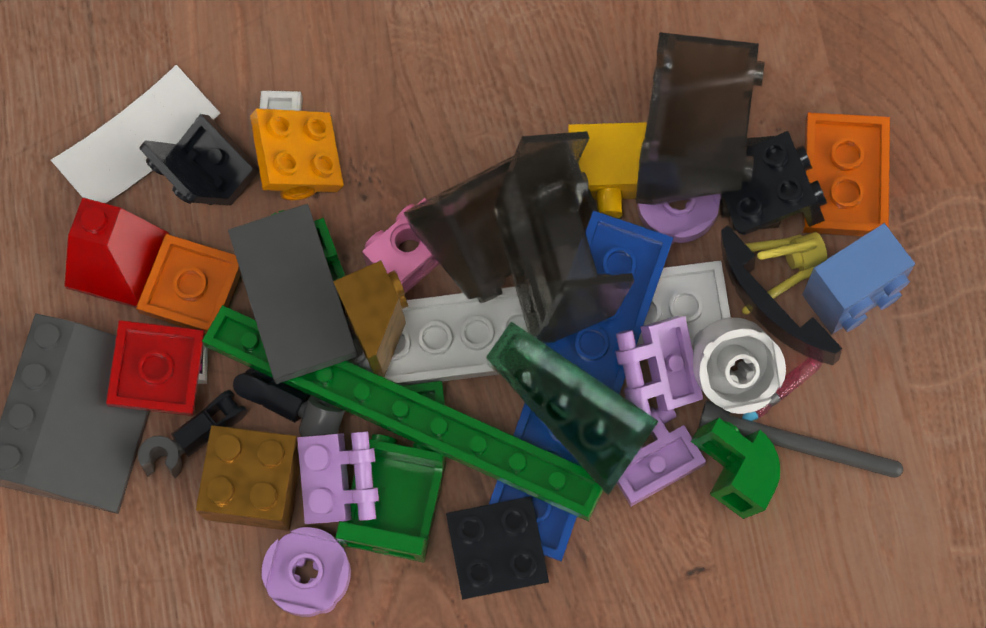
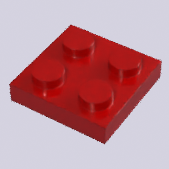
M119 320L106 401L107 406L193 416L204 345L202 343L205 336L204 330Z

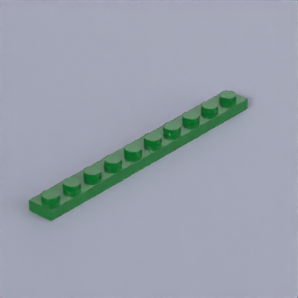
M222 305L202 340L204 346L273 378L256 320ZM348 361L283 382L588 522L607 484L606 477Z

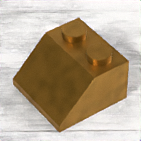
M380 260L335 280L333 283L373 373L385 377L406 324L402 309L408 307V303L395 270L387 273Z

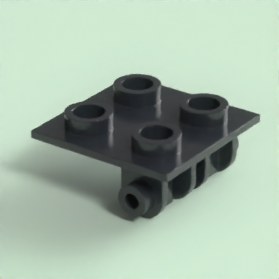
M532 496L446 513L462 600L549 583Z

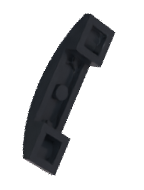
M728 225L721 230V249L725 267L737 294L752 315L771 334L795 351L829 365H834L838 362L842 347L814 317L799 327L750 274L755 268L756 255Z

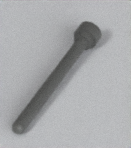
M705 401L698 428L720 418L735 425L744 437L761 430L775 446L897 478L903 473V466L899 461L730 416L729 411L724 410L711 401Z

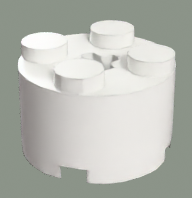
M725 318L710 324L695 335L692 346L694 376L701 390L715 405L736 414L755 412L765 407L772 400L771 397L777 389L781 388L786 374L783 353L775 341L756 323L743 318ZM742 359L743 361L737 364L738 370L732 371L730 368L735 365V361Z

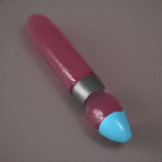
M812 358L803 361L785 376L781 388L777 389L771 397L772 400L765 407L755 412L743 414L742 419L754 421L767 414L770 407L779 403L780 400H783L820 369L822 362Z

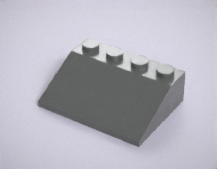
M35 313L0 419V487L119 514L150 411L110 407L106 404L116 342L115 335L76 322Z

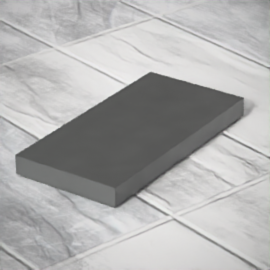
M308 203L228 229L276 384L358 357Z

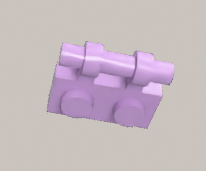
M675 316L641 326L644 344L637 346L633 330L616 333L619 350L615 351L618 365H623L627 387L624 388L626 402L632 405L634 418H643L651 415L649 398L656 397L658 409L665 411L703 400L702 390L694 376V354L685 316ZM648 359L652 381L644 383L640 361Z
M651 407V415L639 418L623 428L618 425L607 431L608 436L603 440L599 455L601 458H604L617 451L621 456L622 460L609 466V471L630 507L706 464V460L698 447L691 442L692 437L684 425L670 433L666 429L664 424L677 417L674 409L665 411L658 408L654 410ZM647 433L654 437V442L638 451H635L631 445V442Z
M368 431L351 433L352 450H345L344 433L297 437L305 524L352 520L350 503H357L359 520L376 519L375 502L379 501L378 487H373L371 462H375V450L370 448ZM347 464H354L356 489H349Z

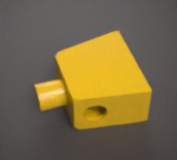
M647 122L568 124V148L579 197L581 200H597V212L618 219L622 217V199L637 198Z

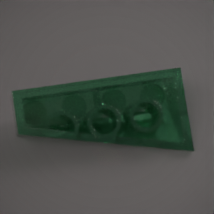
M510 322L486 356L487 365L505 379L601 489L609 495L642 449L659 421L513 322Z

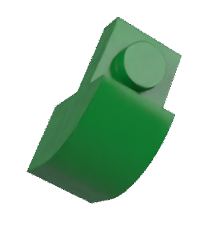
M720 418L699 427L691 442L724 466L710 495L742 519L765 511L780 480V461L771 440L761 430L744 437L735 425Z

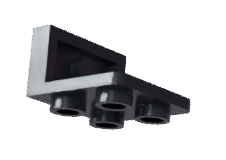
M205 114L199 115L177 144L145 140L139 147L147 157V165L156 173L165 176L174 185L172 187L174 194L189 204L232 205L259 172V167L209 115Z
M789 131L723 157L713 163L712 170L734 227L739 234H749L800 212L804 213L809 227L825 221L820 206L827 204L818 180L812 183L809 182L805 171L812 169V165L804 146L795 148Z

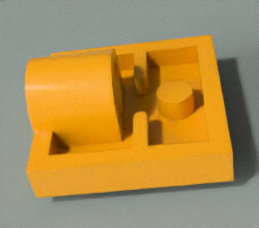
M259 108L253 111L250 115L263 190L280 191L281 198L293 201L306 199L316 192H338L344 186L330 112Z

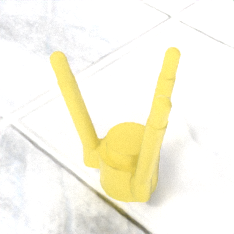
M817 232L804 236L798 234L789 238L745 243L752 252L760 251L757 254L760 260L785 255L790 268L799 269L798 273L767 291L773 299L802 280L810 278L813 268L827 260L825 243ZM746 306L742 309V313L745 315L751 313Z

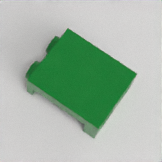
M372 434L369 444L370 448L375 450V462H371L373 487H378L379 501L375 502L376 519L359 520L357 503H350L352 520L339 521L335 538L344 547L424 563L446 467L445 456L417 443H413V447L397 445V440L392 437ZM355 475L351 489H356Z

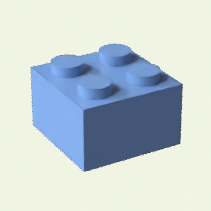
M885 223L814 267L802 295L831 335L842 328L849 332L868 318L865 313L877 305L883 310L902 296L899 291L910 283L908 276L915 266V262Z

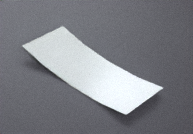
M175 65L148 91L117 116L77 144L51 159V161L83 198L107 203L153 171L146 163L147 157L139 148L145 140L177 144L200 114L209 115L214 120L221 113L185 73Z

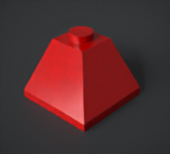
M82 197L68 234L64 286L69 290L136 308L164 237L169 233L123 208Z

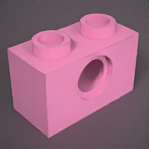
M424 198L416 206L410 204L398 214L396 223L385 232L380 230L372 235L366 242L362 253L367 266L381 260L387 273L395 270L406 293L459 248L460 244L458 232ZM406 240H414L419 243L418 247L411 252H403L398 249L400 244Z

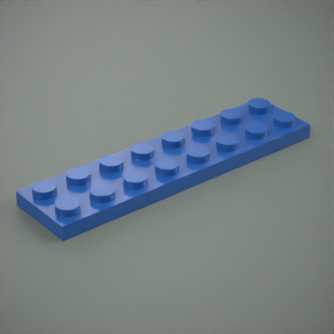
M593 210L513 434L514 437L593 472L625 380L623 365H618L615 351L619 350L616 333L633 330L637 345L641 334L640 327L644 325L673 242V237ZM497 480L489 504L529 497L531 495ZM532 496L543 554L546 557L562 562L577 516Z

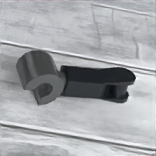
M253 368L239 374L233 380L234 391L240 397L263 405V407L294 423L301 419L299 433L302 437L338 433L344 410L335 408L334 405L314 396L310 397V394L283 382L276 384L272 377Z
M232 390L221 393L201 412L171 433L174 440L164 436H153L141 444L138 451V460L147 477L155 472L156 460L161 456H167L165 464L171 475L176 478L183 466L181 455L185 453L190 457L206 445L209 440L211 425L230 428L245 417L248 410L245 406H238L233 399L235 394ZM221 410L225 417L218 423H215L211 416Z

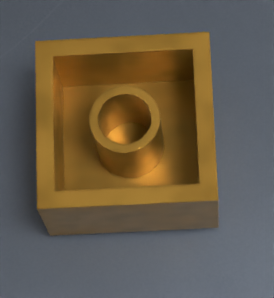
M211 425L196 511L207 521L289 531L300 471L297 436Z

